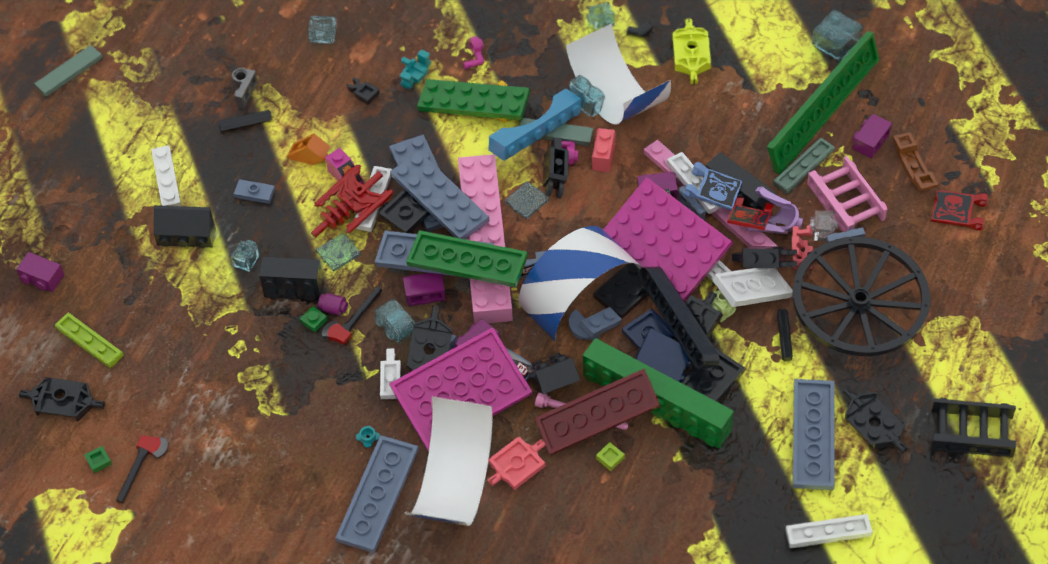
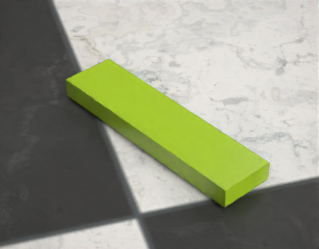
M69 312L55 324L58 331L110 369L124 356L122 351Z

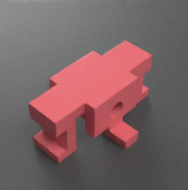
M807 225V229L802 230L799 226H793L792 249H797V254L792 256L798 265L793 267L795 270H798L802 261L808 256V253L815 249L813 246H808V240L800 238L812 236L810 225Z

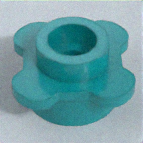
M371 426L363 427L356 435V440L361 441L366 448L371 447L372 443L380 438V434L375 432Z

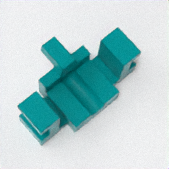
M422 49L417 54L418 63H416L414 58L412 60L406 57L401 59V63L405 64L406 67L399 75L402 78L400 84L406 89L410 90L415 83L419 84L428 73V67L431 65V60H429L430 53Z

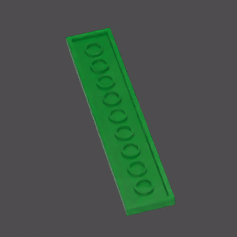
M867 31L859 39L857 44L769 143L767 149L775 173L780 175L787 169L880 60L874 32Z

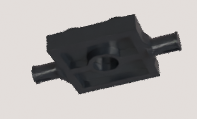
M710 291L705 300L697 299L690 295L685 303L708 338L723 316L720 311L714 309L711 305L717 296L712 291Z

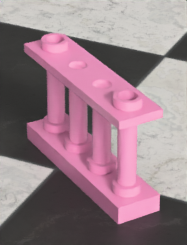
M847 156L843 159L841 169L823 177L819 176L815 170L808 173L807 185L842 232L854 229L856 223L876 214L881 221L885 220L887 213L886 204L878 198L857 170L856 164L853 161L851 162ZM846 174L851 182L833 190L829 189L825 184ZM854 188H857L862 194L844 203L838 202L835 198ZM864 201H867L871 206V209L853 217L849 216L845 211Z

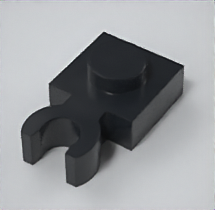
M355 77L352 78L355 85L346 84L349 92H354V96L368 105L380 94L377 87L366 81L361 84L359 79Z

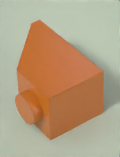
M314 133L294 142L287 158L314 165L325 161L330 146Z

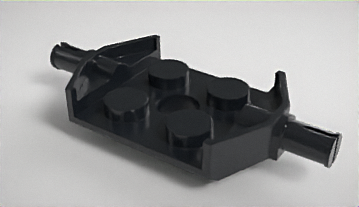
M432 306L430 318L416 322L413 325L407 368L411 371L449 351L452 329L439 320L441 308L437 306L436 313V306ZM432 345L435 352L428 355L424 352V347Z
M46 377L34 389L32 388V391L21 389L19 392L20 398L32 400L37 416H39L38 412L75 417L78 422L91 408L104 409L105 401L93 399L88 383ZM60 393L66 394L61 399L56 398V396Z
M849 387L843 390L842 393L850 400L845 419L874 449L895 446L902 454L909 449L900 439L906 422L903 421L902 424L876 397L877 392L857 395ZM875 420L879 422L880 425L877 427H873L869 424V422Z

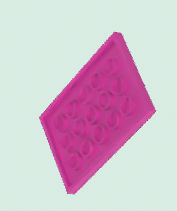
M647 177L603 229L641 267H661L684 302L733 244L730 239Z
M493 327L389 383L390 388L428 452L433 417L431 396L492 406V416L532 395L531 388Z

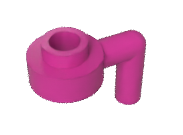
M477 36L470 37L469 46L476 59L463 62L464 69L484 64L481 49L484 47L481 38L478 39Z
M561 141L562 148H566L569 151L568 165H574V161H578V150H575V143L573 141Z

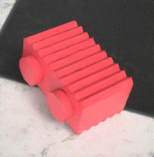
M597 129L592 154V170L610 172L615 148L614 130Z

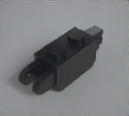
M555 137L551 142V146H548L544 154L543 187H545L546 196H551L552 190L556 189V198L561 199L564 184L568 177L569 151L562 149L561 139Z
M750 246L742 248V252L732 253V261L742 262L743 268L798 266L797 261L786 260V255L797 254V249H786L785 246Z

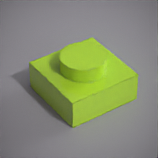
M608 443L596 455V459L610 471L625 458V454L611 443Z

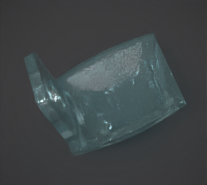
M311 16L308 30L309 42L333 43L336 34V17Z

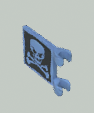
M696 162L692 174L704 176L701 186L698 190L695 186L687 184L683 195L687 198H698L732 211L742 181L708 169L703 164Z

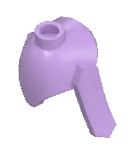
M758 187L755 190L757 195L780 206L781 209L777 215L770 217L765 231L747 227V231L787 234V232L793 231V226H799L801 229L803 219L799 218V211L795 205L763 187ZM776 223H781L785 226H776Z

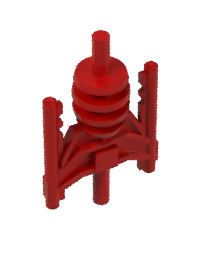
M356 164L349 169L337 183L314 202L315 207H322L327 200H330L331 196L336 194L340 201L333 200L331 202L333 207L330 205L325 207L327 214L323 211L320 213L323 222L311 234L316 238L327 227L333 231L337 230L338 226L336 223L340 226L345 224L343 218L349 220L351 217L349 212L360 213L358 218H354V221L346 226L347 233L355 230L393 195V190L390 189L388 191L385 190L381 194L369 190L383 177V174L378 171L362 185L356 179V176L361 172V166Z

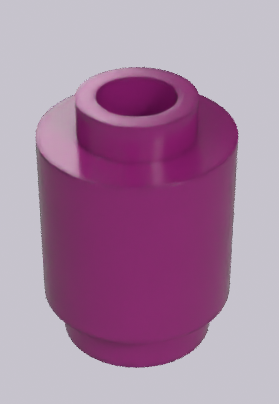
M326 293L321 294L318 308L324 312L341 316L343 313H346L348 302H346L345 297Z

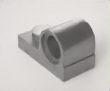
M238 68L232 73L236 89L234 98L236 99L237 106L244 109L258 80L256 71Z

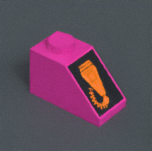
M341 148L336 149L325 157L327 171L337 181L349 169L355 166L351 158ZM359 173L356 179L359 183L363 184L364 180Z

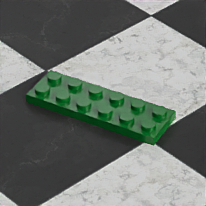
M426 79L417 108L418 111L522 120L530 96V88Z
M419 230L406 263L410 267L516 288L527 261L528 253L527 251Z

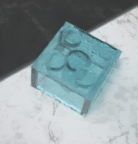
M834 9L813 30L812 45L841 61L862 37L863 25Z

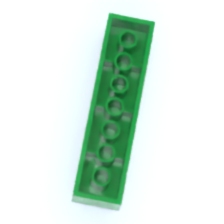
M596 338L583 354V376L588 381L595 382L604 387L645 369L661 407L650 412L657 418H663L670 422L674 427H680L687 431L689 435L704 440L708 445L721 448L732 431L733 410Z

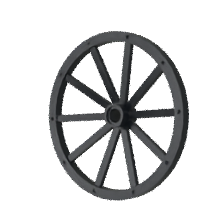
M844 237L819 246L802 261L793 283V305L804 328L825 346L854 356H878L902 348L920 332L927 319L930 307L928 283L916 262L899 248L873 238ZM854 247L869 248L883 252L864 288L860 287ZM848 248L854 290L822 256L838 249ZM889 256L898 260L909 270L910 274L871 293L869 292ZM817 261L847 294L803 282L802 280L811 265ZM914 279L917 282L921 295V303L874 300V298ZM801 288L846 302L806 312L802 302ZM872 306L920 310V313L912 327L906 331ZM850 308L849 313L833 337L823 332L811 320V318ZM866 311L898 333L900 337L887 343L874 345ZM855 314L860 315L868 346L854 345L838 340Z

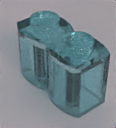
M582 75L572 79L568 90L582 99L581 110L592 117L601 112L605 94L599 88L592 86L591 82Z
M394 298L374 310L375 322L379 327L383 326L386 329L385 332L389 339H394L398 343L412 334L415 322Z

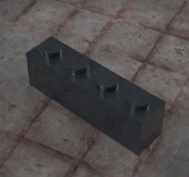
M721 152L705 165L708 169L742 181L737 197L744 198L743 205L746 207L764 210L766 203H771L756 194L755 190L758 187H763L769 192L777 194Z

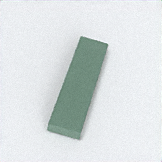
M90 45L34 83L35 87L47 97L103 59L102 54Z
M522 118L520 126L529 124L535 120ZM562 124L552 132L541 137V139L553 141L555 137L560 138L561 141H573L578 145L590 146L593 128Z
M819 138L773 181V185L785 194H789L808 176L809 172L815 170L835 151V147L823 138Z

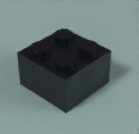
M561 353L550 355V359L542 361V359L531 363L532 366L527 367L534 390L542 394L580 380L573 358Z

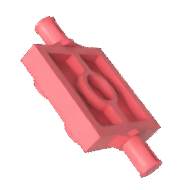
M517 437L488 459V463L496 471V474L488 479L489 484L494 486L502 479L516 490L545 467V462L537 453L546 446L544 441L542 442V439H540L531 446L520 437Z

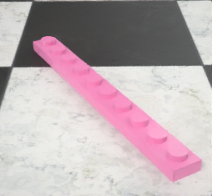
M656 140L644 149V154L661 170L673 172L666 162L674 154L659 140ZM675 175L676 183L681 187L685 186ZM721 208L711 213L748 247L777 246L763 232L747 231V227L727 223L731 213L730 210Z

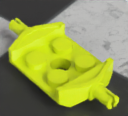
M689 18V22L688 19L685 20V28L677 29L672 33L675 71L690 75V83L694 84L695 81V84H697V74L711 69L708 31L704 28H694L693 20ZM694 45L696 48L690 49L688 46Z

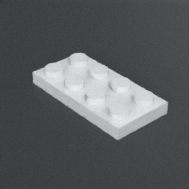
M751 268L718 273L712 279L732 307L786 299L792 296V289L776 268Z

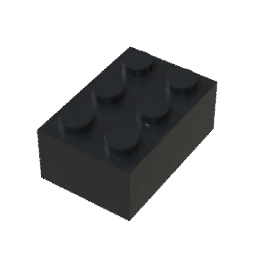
M262 258L259 278L264 297L270 299L319 300L324 284L320 260Z

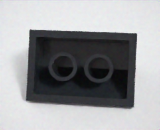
M154 205V237L158 246L213 247L216 227L210 207Z

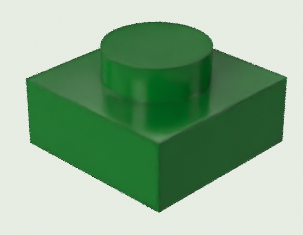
M314 306L300 318V322L314 333L328 320L327 316Z
M103 446L84 454L93 473L112 465Z

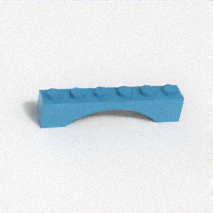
M568 89L562 90L553 96V102L549 110L539 119L523 126L501 128L490 135L488 150L503 161L507 160L574 116H577L581 112L582 99Z

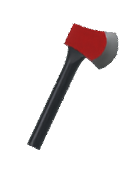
M376 286L344 325L341 326L336 320L326 324L322 330V337L345 345L352 337L351 330L380 295L382 289Z
M141 435L136 445L137 449H139L138 455L116 499L118 503H124L147 455L150 454L158 459L166 453L168 448L166 438Z

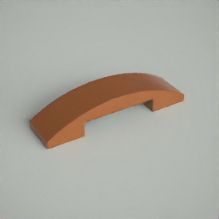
M911 132L893 136L899 159L914 186L920 191L938 187L939 184L932 171L928 172L917 151V143Z

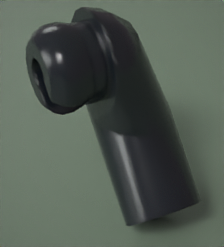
M645 22L637 28L628 26L627 35L643 38L652 31V24Z

